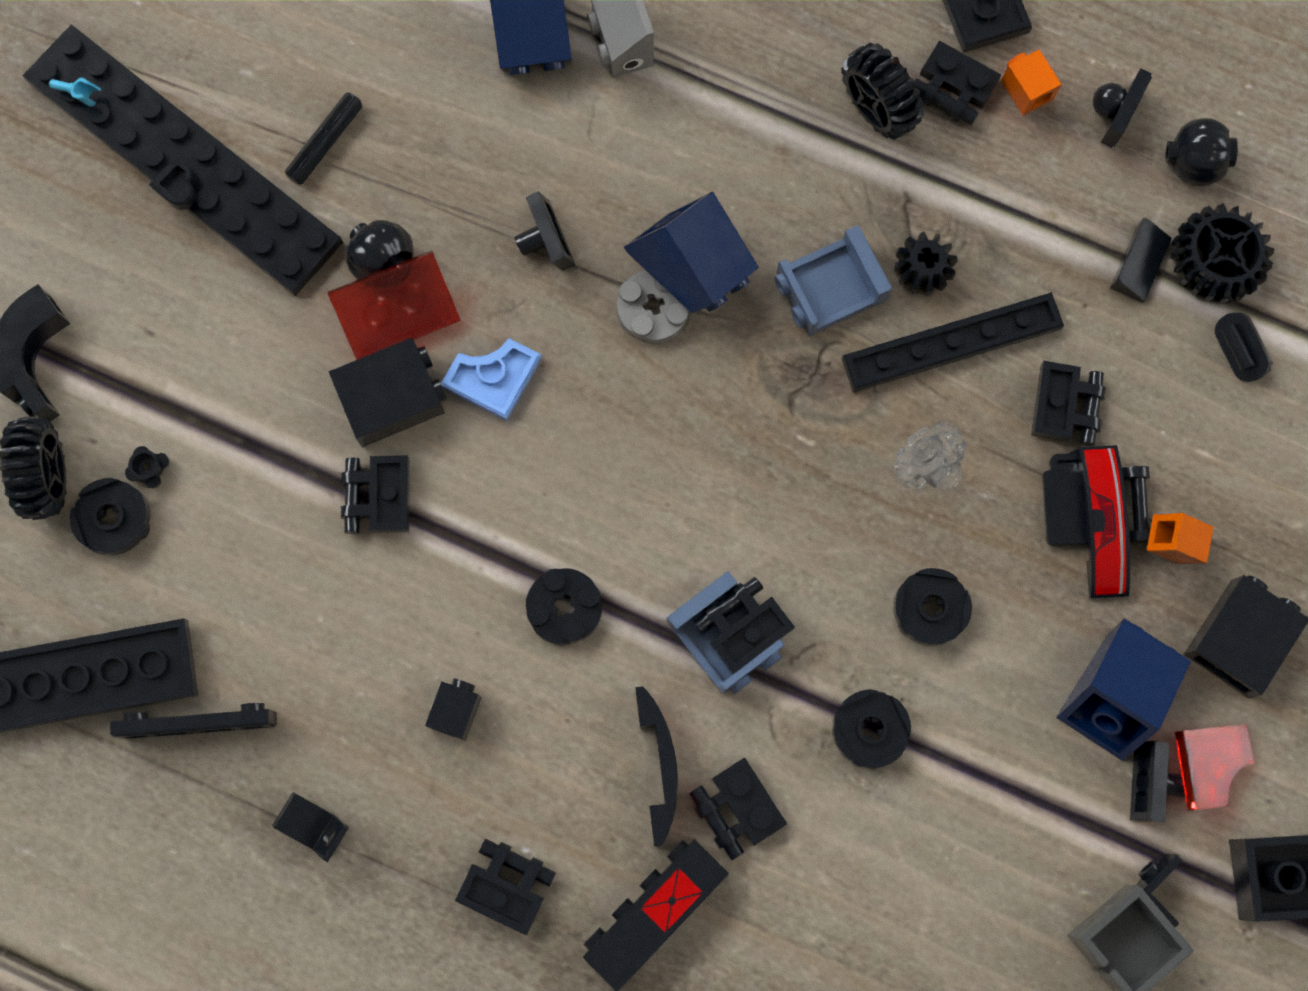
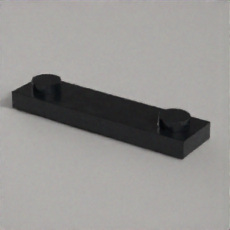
M264 703L241 704V711L159 718H148L147 712H133L123 714V720L110 721V735L119 739H135L274 728L277 726V715L275 711L265 709Z

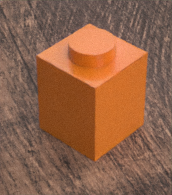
M1040 49L1029 55H1026L1024 52L1013 57L1007 63V69L1001 79L1002 84L1023 116L1054 100L1062 85Z
M1184 513L1153 514L1146 551L1176 564L1207 563L1214 527Z

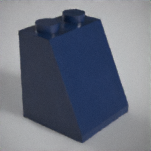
M490 0L499 65L501 70L508 69L509 76L530 73L529 66L543 64L544 71L564 69L565 61L572 60L564 0Z
M713 191L668 213L624 246L626 252L691 313L705 307L708 312L717 309L728 300L725 295L729 291L735 293L750 283L748 276L759 268Z
M1124 618L1105 637L1056 718L1123 761L1160 730L1191 661L1172 647L1165 645L1145 632L1141 627Z

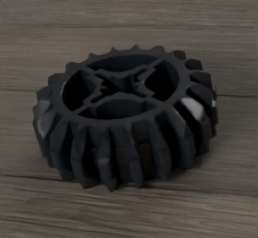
M871 42L850 53L849 57L843 61V67L841 68L842 81L847 87L846 93L850 95L853 101L852 104L857 107L859 113L873 126L875 131H880L885 138L895 140L914 130L916 125L922 121L921 117L924 116L923 101L919 97L920 90L913 83L914 79L907 73V68L900 64L899 58L893 57L889 49H884L882 45Z
M1224 203L1218 205L1214 210L1208 206L1204 207L1200 214L1197 212L1191 214L1187 222L1182 223L1178 228L1177 233L1179 235H1176L1172 241V246L1177 249L1171 253L1170 259L1179 262L1174 267L1173 273H1184L1185 277L1181 280V285H1187L1189 282L1195 287L1192 289V295H1197L1201 290L1204 291L1205 301H1211L1217 295L1221 304L1226 303L1230 297L1234 301H1239L1245 294L1251 295L1258 289V285L1266 281L1268 276L1266 272L1273 265V262L1268 258L1274 254L1275 249L1265 245L1270 241L1271 235L1260 233L1264 222L1254 225L1250 221L1252 219V212L1244 216L1239 215V205L1233 207L1228 212ZM1197 240L1200 243L1199 248L1203 253L1202 262L1197 252ZM1242 247H1243V249H1244V251H1245V253H1246L1247 266L1244 264V263L1246 262V260L1244 259V257H1243V255H1242V253H1241V248H1242ZM1231 248L1225 257L1220 255L1216 259H1212L1219 251L1224 252Z
M24 417L8 422L7 427L2 432L3 437L0 440V469L2 471L1 482L4 483L5 495L9 497L10 507L14 509L17 516H21L23 519L41 520L59 514L65 504L64 495L67 494L65 455H63L62 443L58 439V432L45 417Z

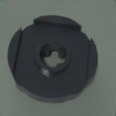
M104 478L88 484L78 494L80 498L76 502L75 508H71L70 526L74 536L80 543L97 554L118 555L125 553L145 539L150 531V508L146 498L139 490L127 482H122L118 479ZM108 508L119 512V517L112 526L108 523L102 524L101 521L106 516V509Z
M570 568L550 569L533 583L527 594V619L536 634L551 644L564 646L577 643L589 637L599 625L602 616L600 591L594 582L580 571ZM565 597L571 598L570 604L575 608L572 614L566 612L563 617L558 616V608L554 606L555 601H562Z
M927 568L909 576L898 588L894 597L893 612L898 628L903 635L922 645L939 646L957 638L967 627L972 614V601L967 589H964L954 574L943 569ZM930 597L936 598V604L942 606L943 609L942 612L935 613L934 617L928 616V612L922 608V603H927Z
M871 689L856 692L845 699L835 712L832 721V736L838 751L844 758L858 767L873 769L893 763L903 754L911 733L910 718L902 703L893 696ZM867 718L872 723L879 722L882 729L877 731L878 739L872 740L869 735L863 736L861 729L865 727L864 720Z

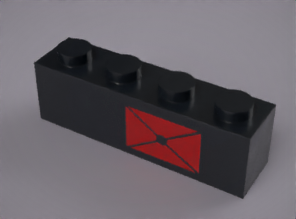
M695 839L689 845L682 840L667 856L672 863L662 873L655 868L639 885L644 890L634 903L627 898L612 914L617 921L606 932L599 927L583 944L588 949L583 958L615 991H619L728 876L729 873Z

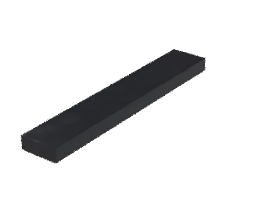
M1051 292L843 355L841 359L854 393L1059 331L1064 327Z

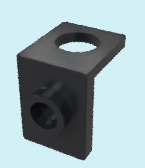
M295 792L290 795L272 824L274 829L311 848L326 862L329 861L349 829L336 815ZM335 831V834H334V836H333L331 842L327 845V842H328L330 836H331V835L333 834V832Z
M1165 854L1159 861L1153 859L1142 868L1138 874L1142 879L1136 885L1144 890L1176 928L1179 922L1151 894L1183 861L1178 854Z

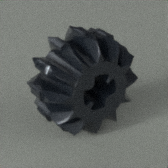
M924 231L919 234L918 240L910 236L905 240V247L898 248L895 256L899 261L894 265V272L903 273L899 279L900 285L912 283L910 290L912 294H915L919 287H923L926 296L932 294L934 287L939 291H943L947 286L946 280H953L956 274L952 267L958 261L957 256L949 254L952 249L951 243H946L942 246L939 244L941 240L940 234H936L932 240H928Z

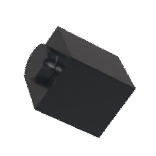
M453 678L452 684L441 681L425 726L466 741L482 698L479 694L473 692L475 685Z

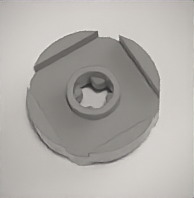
M646 270L632 275L621 285L617 300L618 318L623 329L631 336L633 334L635 337L643 339V342L659 344L675 338L682 331L690 311ZM655 298L656 301H662L664 305L660 306L659 314L653 315L651 310H644L643 306L648 304V299Z

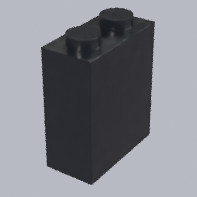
M413 337L328 371L355 438L362 448L445 414L441 402L447 400V397L439 379L431 381L427 369L433 367V364L425 346L417 348Z
M1242 575L1230 581L1183 655L1247 698H1253L1263 695L1307 625L1308 617L1300 612L1301 608L1295 602L1283 597L1278 598L1267 590L1268 586L1254 576Z

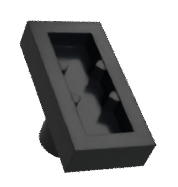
M539 191L527 196L526 200L537 226L515 236L516 244L522 255L526 256L546 246L552 263L562 271L576 265L550 201Z
M1146 741L1134 751L1130 820L1165 822L1166 796L1184 798L1188 793L1189 781L1187 776L1168 772L1169 743Z

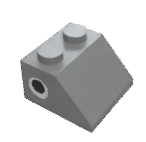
M591 0L592 12L587 13L589 27L593 35L599 34L602 43L597 45L599 57L603 66L609 65L613 78L654 66V31L643 0Z

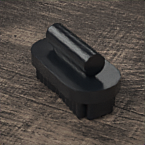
M1241 312L1229 313L1220 318L1215 326V336L1235 376L1242 381L1250 382L1259 380L1271 371L1273 362L1251 318Z

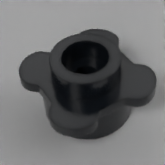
M139 446L134 450L129 460L125 476L132 482L139 480L144 482L149 488H156L161 484L160 476L163 469L168 467L169 458L164 453L155 454L148 450L147 447ZM146 464H150L149 470L144 469Z

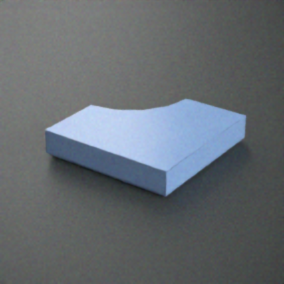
M510 338L507 339L500 349L488 355L472 357L458 353L441 382V386L443 389L507 421L539 365L542 355Z

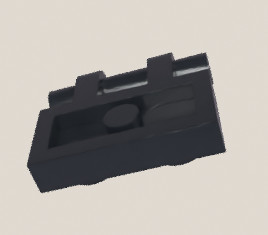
M939 40L920 72L922 77L931 82L926 84L916 78L913 83L920 90L919 97H921L924 104L930 106L932 103L948 112L949 118L956 122L960 119L972 126L979 112L967 105L971 103L982 109L999 82L1001 74ZM942 87L957 95L958 99L955 100L939 91Z
M1043 361L1040 366L1031 436L1068 442L1072 438V431L1075 428L1081 431V445L1095 446L1096 433L1101 431L1102 419L1099 418L1100 402L1105 400L1106 387L1103 386L1104 373L1090 371L1088 383L1079 381L1081 367ZM1077 396L1086 399L1084 415L1075 413Z
M408 455L370 456V471H360V458H346L345 472L341 473V485L345 486V505L341 506V519L345 520L344 533L359 534L360 520L369 518V531L371 533L409 532L410 458ZM370 485L369 504H360V486Z
M753 577L744 585L742 583L737 584L731 589L732 594L716 606L713 603L703 610L705 614L693 622L702 635L713 626L720 632L721 635L711 641L709 645L732 675L795 628L773 597H770L759 606L753 596L764 588L756 577ZM742 606L748 612V615L731 626L725 617Z
M745 757L712 778V781L719 790V793L712 798L709 797L702 785L689 793L697 805L694 810L700 819L705 818L716 835V838L713 840L719 849L724 848L731 861L744 853V850L737 841V838L742 834L746 833L755 846L787 825V822ZM724 803L728 804L738 820V823L731 828L728 827L717 809Z
M485 839L479 853L492 859L490 865L485 870L472 864L455 901L527 936L544 900V897L531 892L535 881L550 887L556 872L544 867V862L535 857L529 860L511 851L512 846L503 842L498 845ZM504 865L524 875L520 885L499 876Z

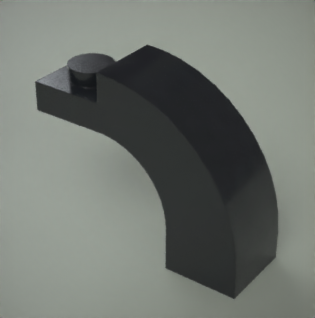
M39 284L18 297L0 318V392L14 403L18 401L29 417H34L35 415L39 418L45 417L47 421L51 422L60 414L36 379L35 360L42 345L53 335L70 325V322L52 296Z

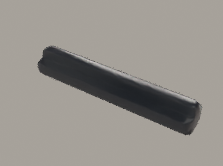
M350 92L343 95L286 168L285 174L291 181L301 185L309 177L362 108L361 100Z

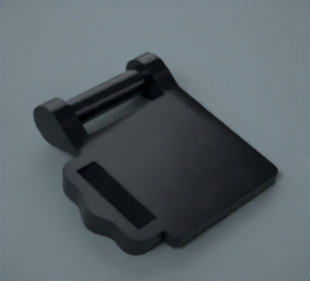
M1075 449L1067 454L1053 455L1049 463L1050 470L1045 471L1042 475L1046 541L1051 546L1088 544L1084 486H1080L1078 449ZM1149 466L1122 467L1124 480H1130L1134 530L1129 531L1130 543H1147L1150 534L1146 479L1150 478Z

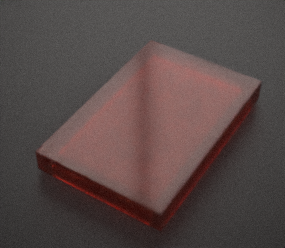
M432 250L328 291L330 301L356 360L411 337L417 339L461 321Z

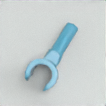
M79 78L74 83L51 79L49 82L50 88L68 92L72 97L90 107L96 104V102L89 99L90 94L94 90L101 91L100 87L84 78Z

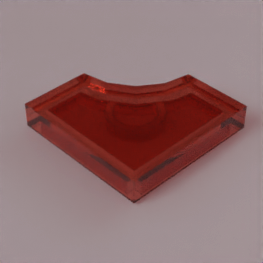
M1247 724L1176 731L1175 738L1188 811L1229 806V788L1233 777L1242 767L1254 763Z

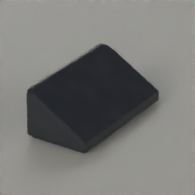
M1143 217L1136 226L1110 288L1144 303L1172 238L1152 221Z

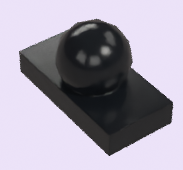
M1140 68L1127 91L1120 84L1112 82L1100 86L1095 91L1092 100L1095 112L1102 118L1112 119L1100 143L1110 148L1115 147L1124 134L1152 79V73Z

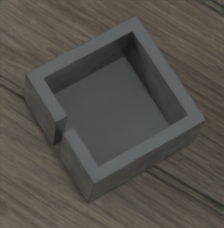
M1125 885L1067 935L1092 965L1100 966L1097 972L1113 991H1149L1194 951L1138 885Z

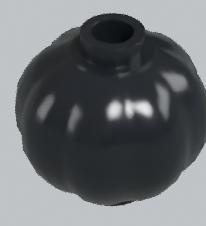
M1201 118L1192 120L1180 128L1174 141L1167 142L1165 152L1166 163L1173 164L1177 176L1184 182L1196 186H1209L1221 180L1226 175L1228 167L1235 166L1238 154L1237 138H1230L1229 129L1215 119Z
M375 220L368 225L360 223L353 228L350 233L351 240L347 247V265L351 274L358 281L375 287H386L401 283L409 275L412 269L414 248L412 238L404 228L387 220Z

